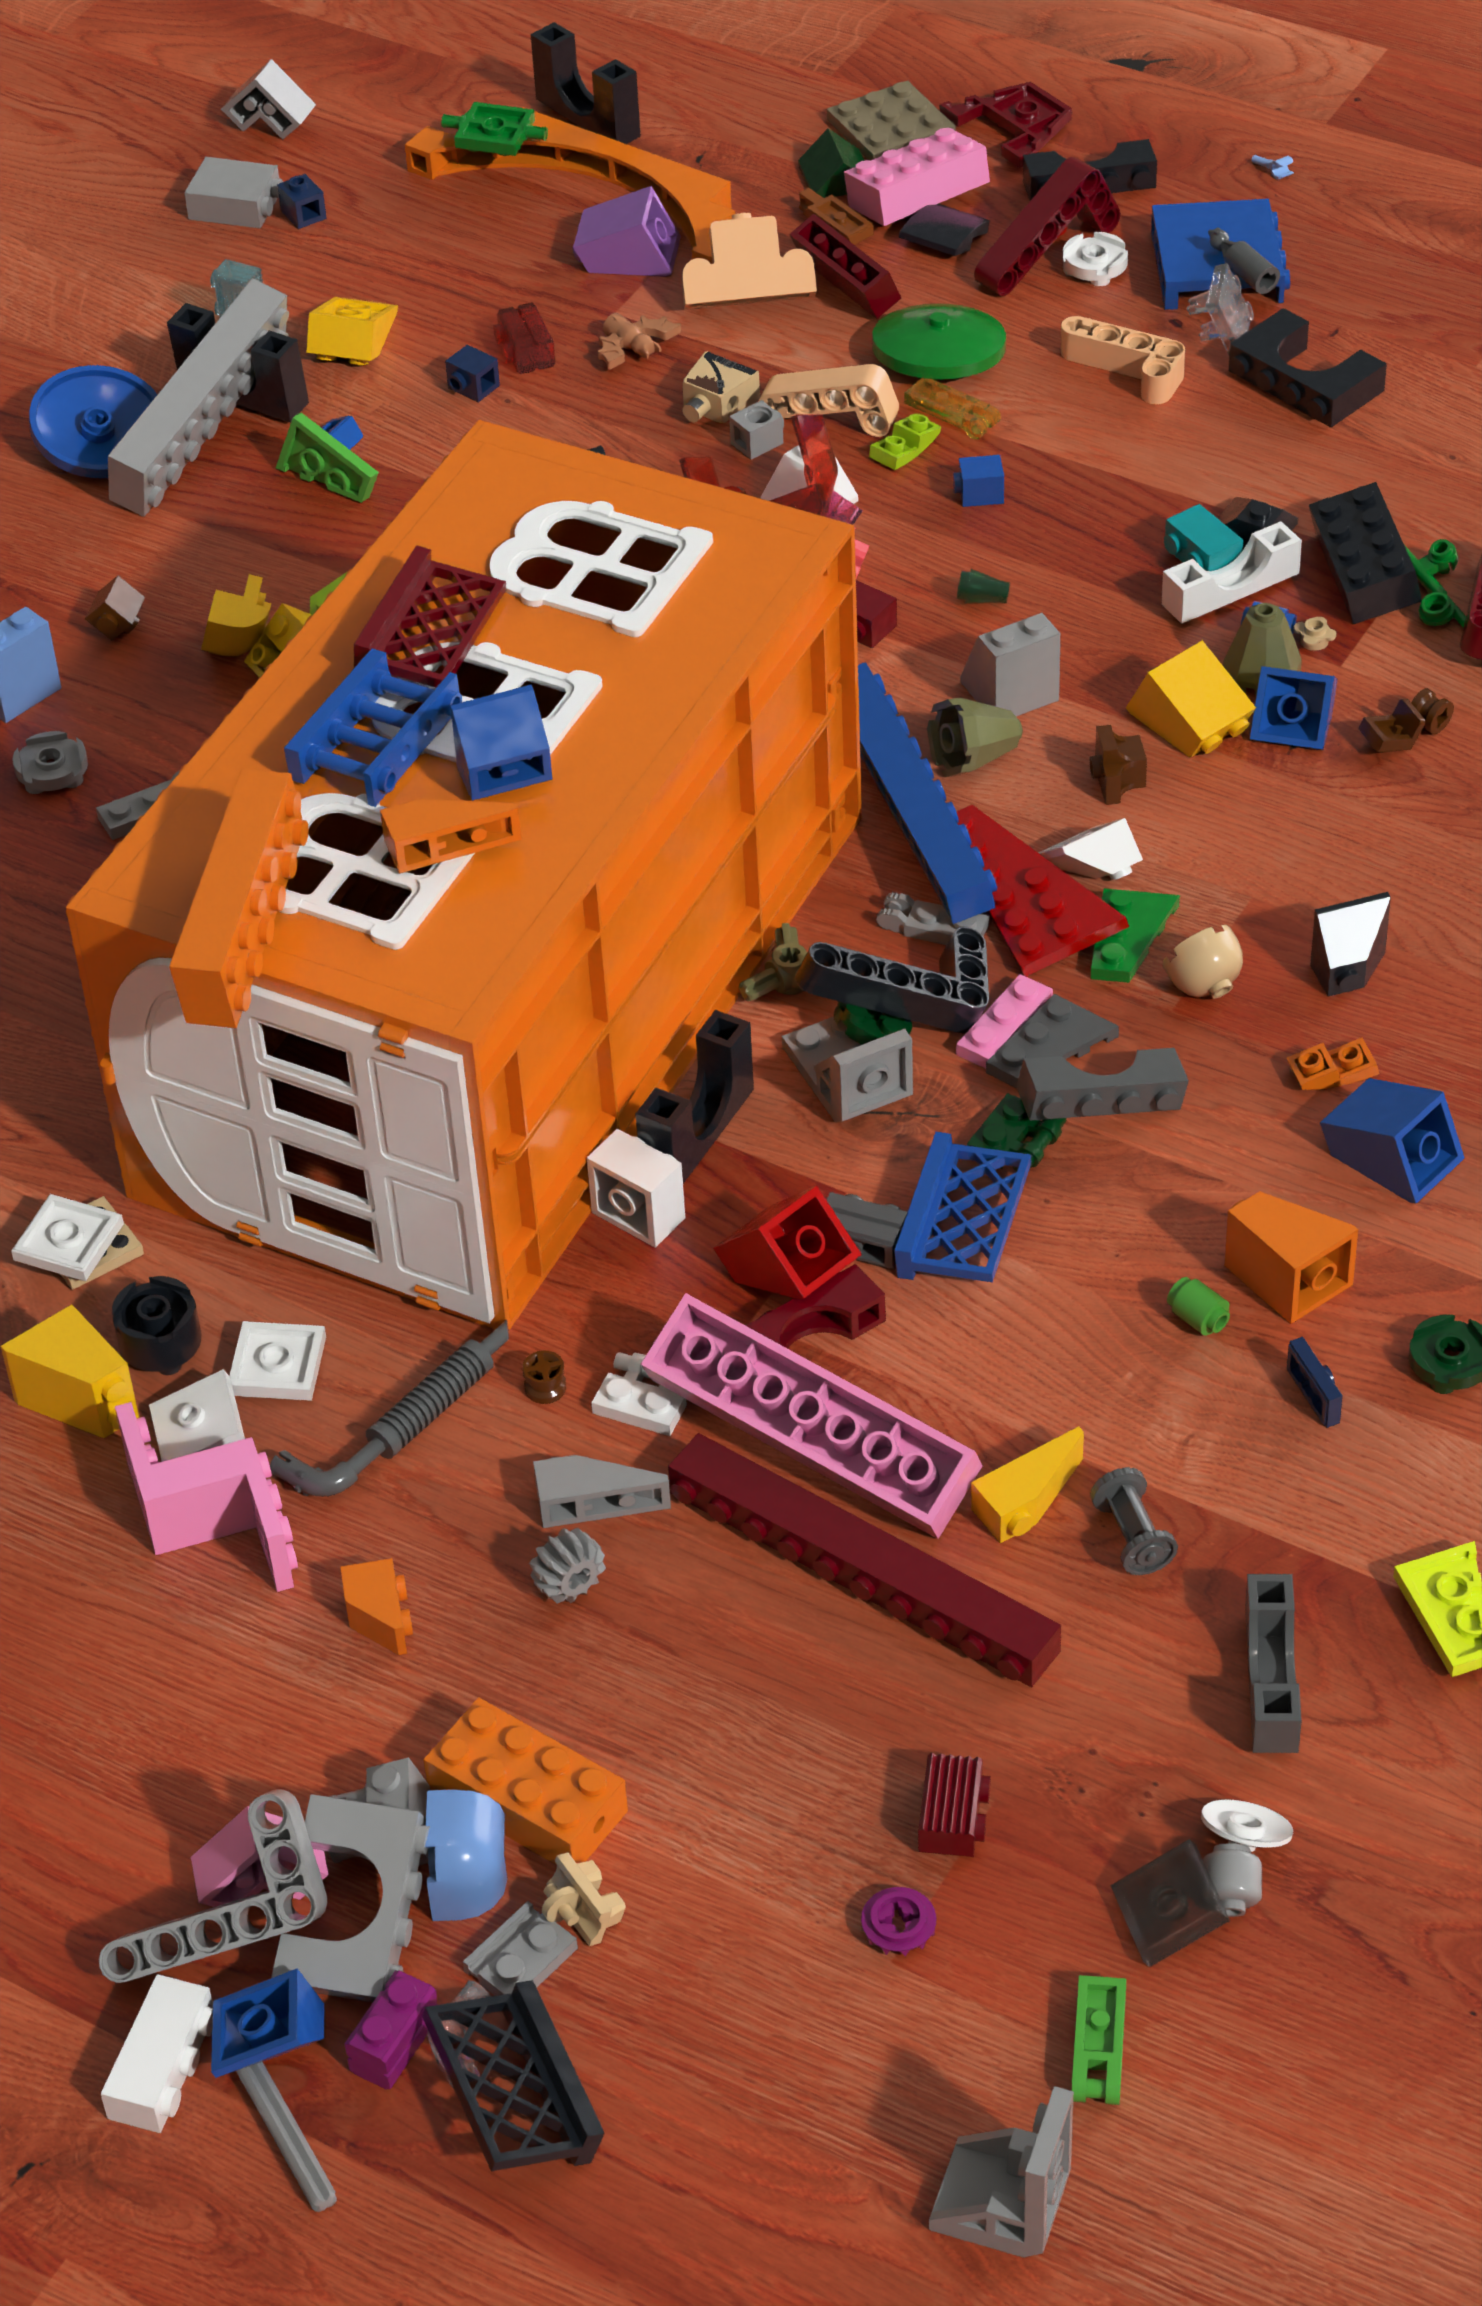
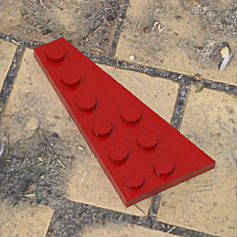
M971 804L957 811L959 819L957 824H965L972 842L970 847L977 846L983 858L985 866L983 870L990 869L994 876L998 889L992 892L996 908L989 910L988 913L1024 976L1027 977L1129 927L1124 915Z

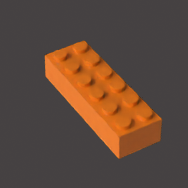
M241 768L169 966L186 1023L237 1028L242 1011L246 1012L249 1009L251 985L254 977L258 978L262 972V954L265 945L271 944L273 940L274 919L277 911H282L286 901L285 888L288 879L294 878L297 870V853L300 846H305L308 839V822L302 819L300 811L301 794L299 791H295L291 773Z

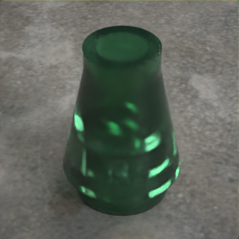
M970 569V572L961 570L957 599L965 600V604L1007 603L1010 582L996 579L974 569Z

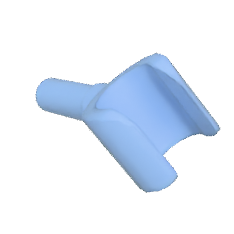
M1257 155L1252 157V163L1270 169L1273 177L1277 180L1294 174L1287 167V165L1293 163V159L1290 156H1285L1275 161Z

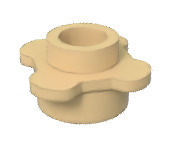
M1324 617L1310 618L1305 623L1298 622L1294 625V632L1300 634L1301 645L1308 650H1322L1328 646L1329 641H1333L1336 638V631L1329 628L1327 619Z

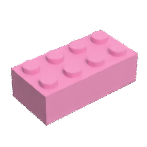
M952 128L939 129L932 136L912 140L905 147L898 150H888L881 157L871 161H861L856 164V167L844 171L849 207L883 226L917 213L927 205H936L990 182L986 146Z

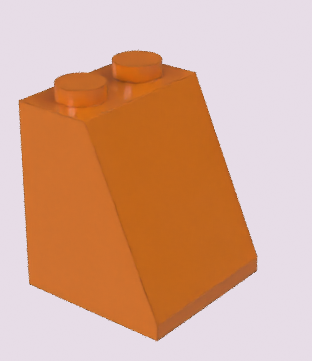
M1259 1191L1246 1200L1236 1202L1228 1210L1224 1266L1287 1322L1292 1324L1353 1285L1358 1229L1350 1223Z

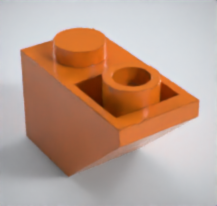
M393 1558L341 1566L350 1628L397 1655L407 1654L405 1636L413 1635L410 1610L400 1609L399 1602L408 1600L404 1574L395 1575Z

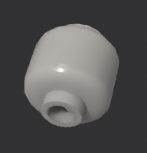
M1225 1843L1215 1846L1213 1852L1207 1854L1201 1863V1896L1207 1904L1216 1907L1218 1914L1227 1917L1242 1916L1246 1913V1908L1257 1905L1262 1898V1863L1258 1856L1252 1854L1250 1848L1242 1844Z

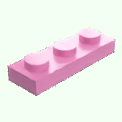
M1019 974L956 1044V1055L986 1069V1062L1053 995V989Z

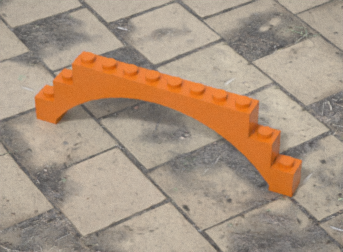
M534 111L535 121L532 126L547 127L548 137L546 141L528 138V140L522 143L516 156H502L498 153L472 152L467 149L455 148L454 136L457 131L452 135L430 126H426L404 144L407 171L430 180H434L437 176L462 171L522 167L561 170L587 175L611 182L632 192L652 186L669 217L679 226L688 239L692 248V259L702 258L709 261L710 264H712L709 237L711 223L714 221L732 220V215L736 214L731 205L730 181Z

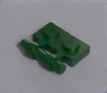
M1007 1093L968 1141L967 1146L1030 1154V1168L1036 1167L1044 1157L1043 1151L1048 1145L1054 1144L1061 1136V1128L1066 1123V1118L1030 1121L1021 1098ZM1028 1136L1033 1138L1031 1141H1027L1023 1144V1142ZM1013 1166V1169L1017 1172L1018 1167Z

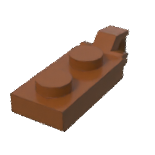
M809 187L799 192V209L803 211L807 218L815 214L855 245L874 234L873 223L833 195L823 198Z

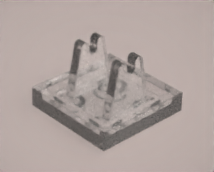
M1228 263L1215 266L1210 290L1191 297L1188 300L1190 305L1186 308L1189 315L1209 312L1212 321L1201 325L1203 332L1199 333L1201 341L1221 339L1228 355L1230 343L1248 332L1250 321H1253L1254 318L1250 302H1245L1242 296L1240 280L1236 274H1232Z

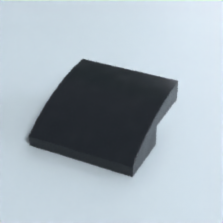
M939 203L927 205L908 220L900 230L899 238L956 256L970 251L972 238L988 232L990 220Z

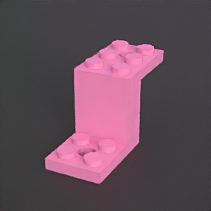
M132 1402L115 1406L127 1463L155 1555L257 1528L277 1592L294 1588L291 1570L298 1568V1563L293 1545L288 1543L293 1541L291 1528L287 1516H283L281 1510L276 1511L282 1509L279 1491L276 1483L272 1484L271 1479L266 1480V1478L272 1477L266 1452L257 1453L253 1438H246L158 1463L155 1449L151 1447V1444L144 1445V1443L151 1441L145 1417L136 1419Z

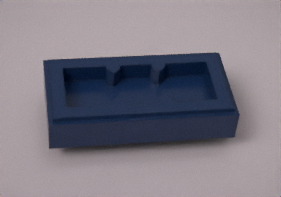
M1304 1337L1289 1341L1287 1371L1326 1428L1340 1424L1343 1396L1335 1385L1330 1368L1327 1365L1322 1366Z

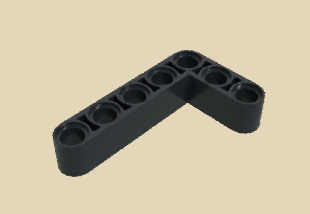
M959 927L954 931L940 956V973L829 943L817 942L810 946L795 976L799 987L810 994L964 1034L978 1021L989 1002L986 941L981 933L970 927Z

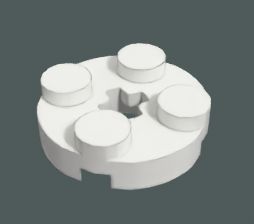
M1094 232V237L1084 239L1083 234H1079L1070 238L1063 247V272L1069 276L1091 281L1095 286L1109 284L1110 279L1123 273L1128 265V250H1125L1124 241L1110 233Z

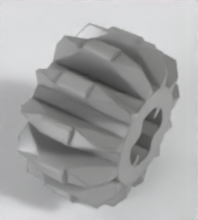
M563 1528L557 1537L548 1536V1542L544 1546L536 1548L538 1556L529 1563L532 1568L530 1576L534 1580L535 1586L557 1604L564 1600L572 1603L581 1593L587 1595L588 1588L599 1583L597 1575L606 1569L603 1563L605 1554L601 1551V1546L579 1528L571 1531Z

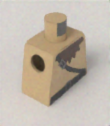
M708 351L703 353L682 384L683 414L691 422H697L702 417H706L718 423H725L729 420L730 415L751 406L760 399L759 371Z

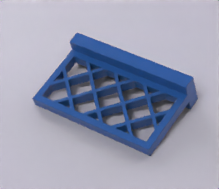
M935 1132L895 1248L897 1277L914 1280L916 1271L993 1283L1031 1166V1155L952 1144L951 1134ZM958 1159L976 1161L979 1166L962 1173L956 1165ZM1004 1165L1018 1167L1016 1173L1003 1179L995 1171ZM987 1174L994 1183L977 1191L970 1182ZM962 1186L969 1195L952 1203L947 1197V1193ZM1002 1192L1008 1201L992 1209L985 1199ZM977 1204L984 1213L967 1221L960 1211ZM953 1216L959 1225L942 1233L936 1224ZM992 1221L998 1228V1231L982 1238L975 1229ZM968 1234L974 1243L957 1251L950 1241ZM940 1246H943L949 1254L940 1260L925 1258L928 1252ZM980 1252H983L988 1258L986 1267L969 1265L965 1260Z

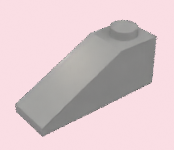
M579 1455L552 1457L533 1461L543 1528L671 1509L669 1480L666 1474Z

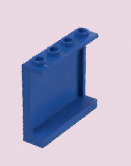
M1269 199L1152 205L1151 236L1165 310L1178 309L1179 292L1252 288L1226 266L1223 253L1211 246L1208 231L1215 228H1220V230L1227 232L1229 241H1245L1279 270L1280 279L1275 289L1278 303H1284V290L1290 289V271L1286 269L1285 250H1282L1281 230L1277 231V211H1271Z

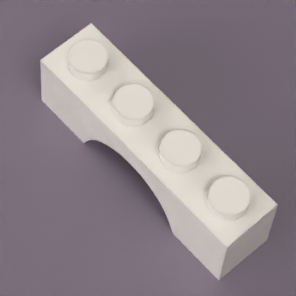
M1280 521L1252 533L1241 554L1221 569L1205 571L1194 559L1163 571L1162 605L1183 624L1295 576L1300 572L1302 540Z

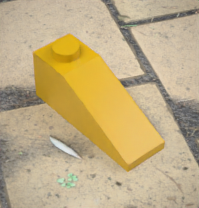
M1079 1426L971 1482V1510L999 1543L1014 1536H1021L1028 1532L1031 1527L1035 1526L1083 1460L1084 1431Z

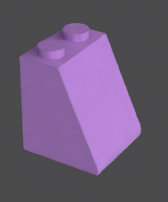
M652 186L584 209L573 244V252L576 259L583 263L588 273L666 277L672 274L681 236Z

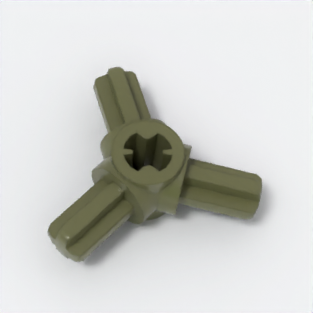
M783 923L782 927L775 929L776 948L772 952V959L765 963V970L739 984V990L744 1000H755L774 989L786 995H795L804 991L796 983L795 976L807 951L803 946L799 945L797 928L790 927L789 923Z

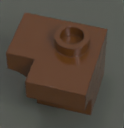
M1111 725L1096 726L1095 756H1090L1089 759L1092 778H1098L1105 804H1118L1121 802V796L1126 791L1146 787V754L1140 735L1119 736L1112 731Z

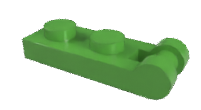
M1079 1975L1071 2090L1074 2091L1073 2102L1086 2103V2098L1105 2099V2104L1120 2105L1127 1983L1125 1978ZM1088 2069L1107 2071L1106 2080L1087 2078Z

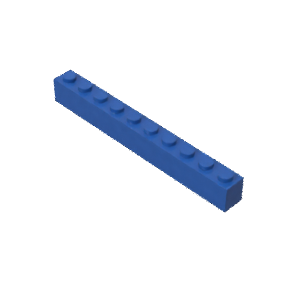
M866 662L859 664L860 756L951 922L955 924L996 908L992 892L998 889L991 870H983L985 867L983 858L977 846L970 847L972 842L965 824H957L959 819L951 801L945 803L946 795L940 780H932L934 779L931 765L927 758H920L922 754L914 736L908 737L910 733L903 715L896 716L898 712L891 694L884 695L886 690L879 673L873 675Z

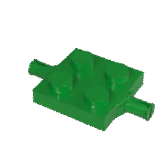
M474 102L470 110L464 115L443 114L441 120L443 128L458 129L454 136L455 148L467 149L472 152L482 151L498 153L502 156H516L522 143L528 140V138L546 141L548 137L547 127L532 126L535 121L534 109Z

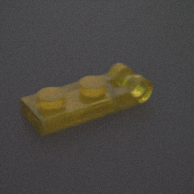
M921 378L904 392V404L965 430L966 434L974 440L980 439L987 432V427L992 428L1001 420V414L996 407L933 379Z

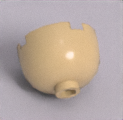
M1221 925L1223 931L1215 933L1212 927L1204 929L1178 944L1173 949L1177 956L1171 962H1169L1167 956L1165 957L1163 968L1179 990L1192 997L1200 998L1211 995L1216 999L1226 995L1233 989L1232 982L1236 980L1242 969L1243 952L1237 937L1229 926Z

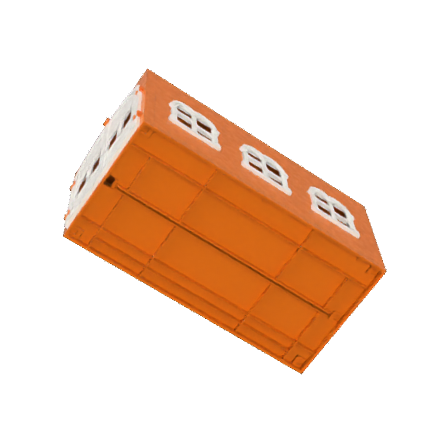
M478 420L468 433L463 434L460 442L452 452L446 455L435 472L425 479L419 491L412 499L405 503L402 511L396 518L386 525L380 537L373 545L366 549L365 554L358 563L347 571L345 578L336 589L330 592L319 609L308 617L305 625L297 635L287 642L284 650L275 661L266 667L263 675L252 688H249L244 693L242 700L231 713L225 715L219 727L209 738L203 741L197 753L188 763L181 767L175 779L166 789L159 793L153 805L144 815L137 819L131 831L122 841L115 845L109 857L99 868L93 871L87 883L76 895L70 898L66 906V916L69 921L72 945L77 959L79 977L85 997V1006L89 1016L91 1035L94 1040L97 1063L101 1073L103 1092L106 1097L109 1120L113 1130L115 1149L118 1154L126 1197L236 1236L239 1240L259 1247L264 1246L409 1298L420 1305L437 1311L442 1310L492 1329L498 1328L507 1320L510 1330L592 1211L587 1157L616 1129L630 1136L637 1137L636 1112L655 1088L670 1093L675 1091L697 1059L696 1034L715 1010L726 1014L730 1011L741 995L739 984L754 976L776 944L775 929L782 927L783 923L791 922L862 819L854 525ZM416 545L431 549L432 561L506 581L505 593L456 674L462 702L527 685H532L550 747L553 780L473 800L516 803L522 840L433 864L424 875L413 874L416 869L398 873L384 842L380 815L381 809L417 799L472 801L457 769L452 719L447 722L401 776L394 789L387 793L376 807L368 805L363 780L321 767L304 784L293 781L295 791H299L301 794L300 811L302 819L308 822V839L305 846H300L297 853V870L294 878L288 879L285 888L286 901L282 911H277L274 919L273 940L271 944L265 945L262 954V972L258 978L254 977L251 985L249 1009L246 1012L242 1011L237 1028L186 1023L169 966L241 768L288 773L284 747L354 669V643ZM436 576L432 581L436 588L453 584L450 580ZM482 589L469 591L473 598L490 594V591ZM460 594L443 598L446 605L464 601ZM434 601L417 605L420 613L438 608ZM472 612L454 616L458 623L475 619ZM445 619L427 623L431 630L449 626ZM419 626L401 631L404 637L422 633ZM456 636L439 641L442 648L460 643ZM430 644L412 648L416 656L434 651ZM403 651L387 655V659L394 661L407 658ZM441 662L423 666L425 670L440 674L444 670ZM396 677V678H399V679H402V680H405V681H409V682H412V683H415V684H418V685H422V686H425V687H428V688H431V689H436L435 687H431V686H428V685H424V684H421V683H417V682H414V681H410V680H407V679H403V678H400V677ZM388 692L381 695L375 702L410 714H414L423 704ZM367 717L359 720L353 727L391 740L401 729ZM345 742L338 745L331 752L368 765L380 754ZM402 888L411 891V894L391 919H378ZM289 1033L346 1052L350 1083L273 1057L272 1055ZM271 1078L354 1106L358 1136L276 1108ZM282 1142L363 1170L368 1199L287 1171ZM291 1194L370 1221L374 1243L295 1215Z

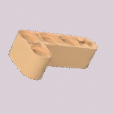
M1080 316L1068 317L1062 321L1061 355L1064 359L1141 379V397L1149 404L1157 405L1169 401L1183 381L1185 347L1179 341Z
M875 364L777 374L769 379L759 401L763 400L774 410L779 411L783 419L855 411L863 430L868 435L875 437L885 436L889 432L899 411V403L888 374L882 367Z

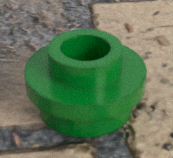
M1442 592L1430 593L1421 601L1418 610L1419 617L1423 623L1430 626L1446 624L1454 617V603Z

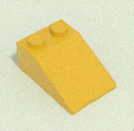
M333 297L309 312L306 353L317 354L316 358L320 360L333 361L336 360V357L349 358V363L367 365L369 361L374 360L380 355L398 312V305Z

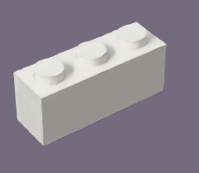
M159 1974L156 1975L101 2092L107 2119L161 2133L168 2116L173 2117L176 2114L181 2101L182 2085L186 2077H191L196 2071L200 2057L199 2048L204 2037H209L212 2034L213 2001L209 1987Z

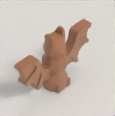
M613 313L608 316L603 325V332L606 337H599L600 347L602 348L598 350V359L606 362L607 369H612L625 361V353L622 347L628 350L633 349L634 352L648 359L650 354L661 352L660 345L654 342L650 336L668 340L681 333V324L668 321L666 316H663L661 319H648L644 315H641L639 321L631 323L621 314Z

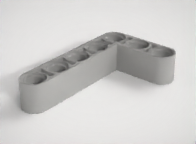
M272 1790L255 1798L249 1806L248 1822L267 1881L268 1891L132 1932L108 1943L102 1949L99 1956V1967L103 1975L110 1981L117 1983L127 1982L296 1930L320 1918L327 1907V1894L296 1797L286 1790ZM268 1801L276 1802L283 1810V1819L279 1825L271 1823L265 1815V1806ZM282 1846L289 1847L295 1852L297 1864L294 1870L286 1869L281 1865L278 1854ZM295 1892L305 1894L310 1900L311 1909L308 1915L304 1916L295 1911L292 1905V1898ZM251 1906H257L264 1911L267 1920L264 1929L255 1928L249 1921L248 1912ZM208 1919L216 1921L222 1929V1938L218 1943L211 1941L205 1934L204 1927ZM164 1933L171 1934L178 1943L176 1956L168 1955L161 1947V1938ZM120 1947L129 1949L134 1956V1965L130 1970L121 1966L118 1961L117 1953Z

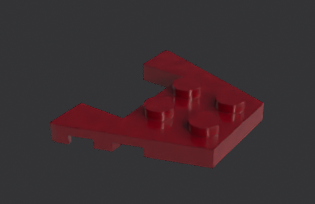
M1032 82L993 90V96L983 99L976 95L965 97V103L952 106L950 101L940 104V112L957 127L984 115L998 126L1015 135L1016 138L1001 145V156L1019 168L1023 167V155L1037 153L1072 119L1071 107Z

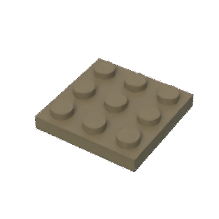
M909 81L898 82L888 88L869 92L862 97L843 101L839 105L827 108V120L852 145L857 147L861 154L869 161L881 157L888 150H898L905 147L912 140L932 136L939 129L952 128L955 130V125Z

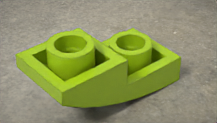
M911 414L909 417L894 423L891 436L870 445L869 457L896 470L921 454L941 433V426L929 421L925 415Z

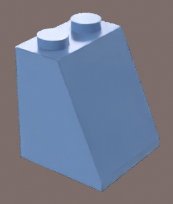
M26 606L0 622V720L7 723L62 688L49 622Z

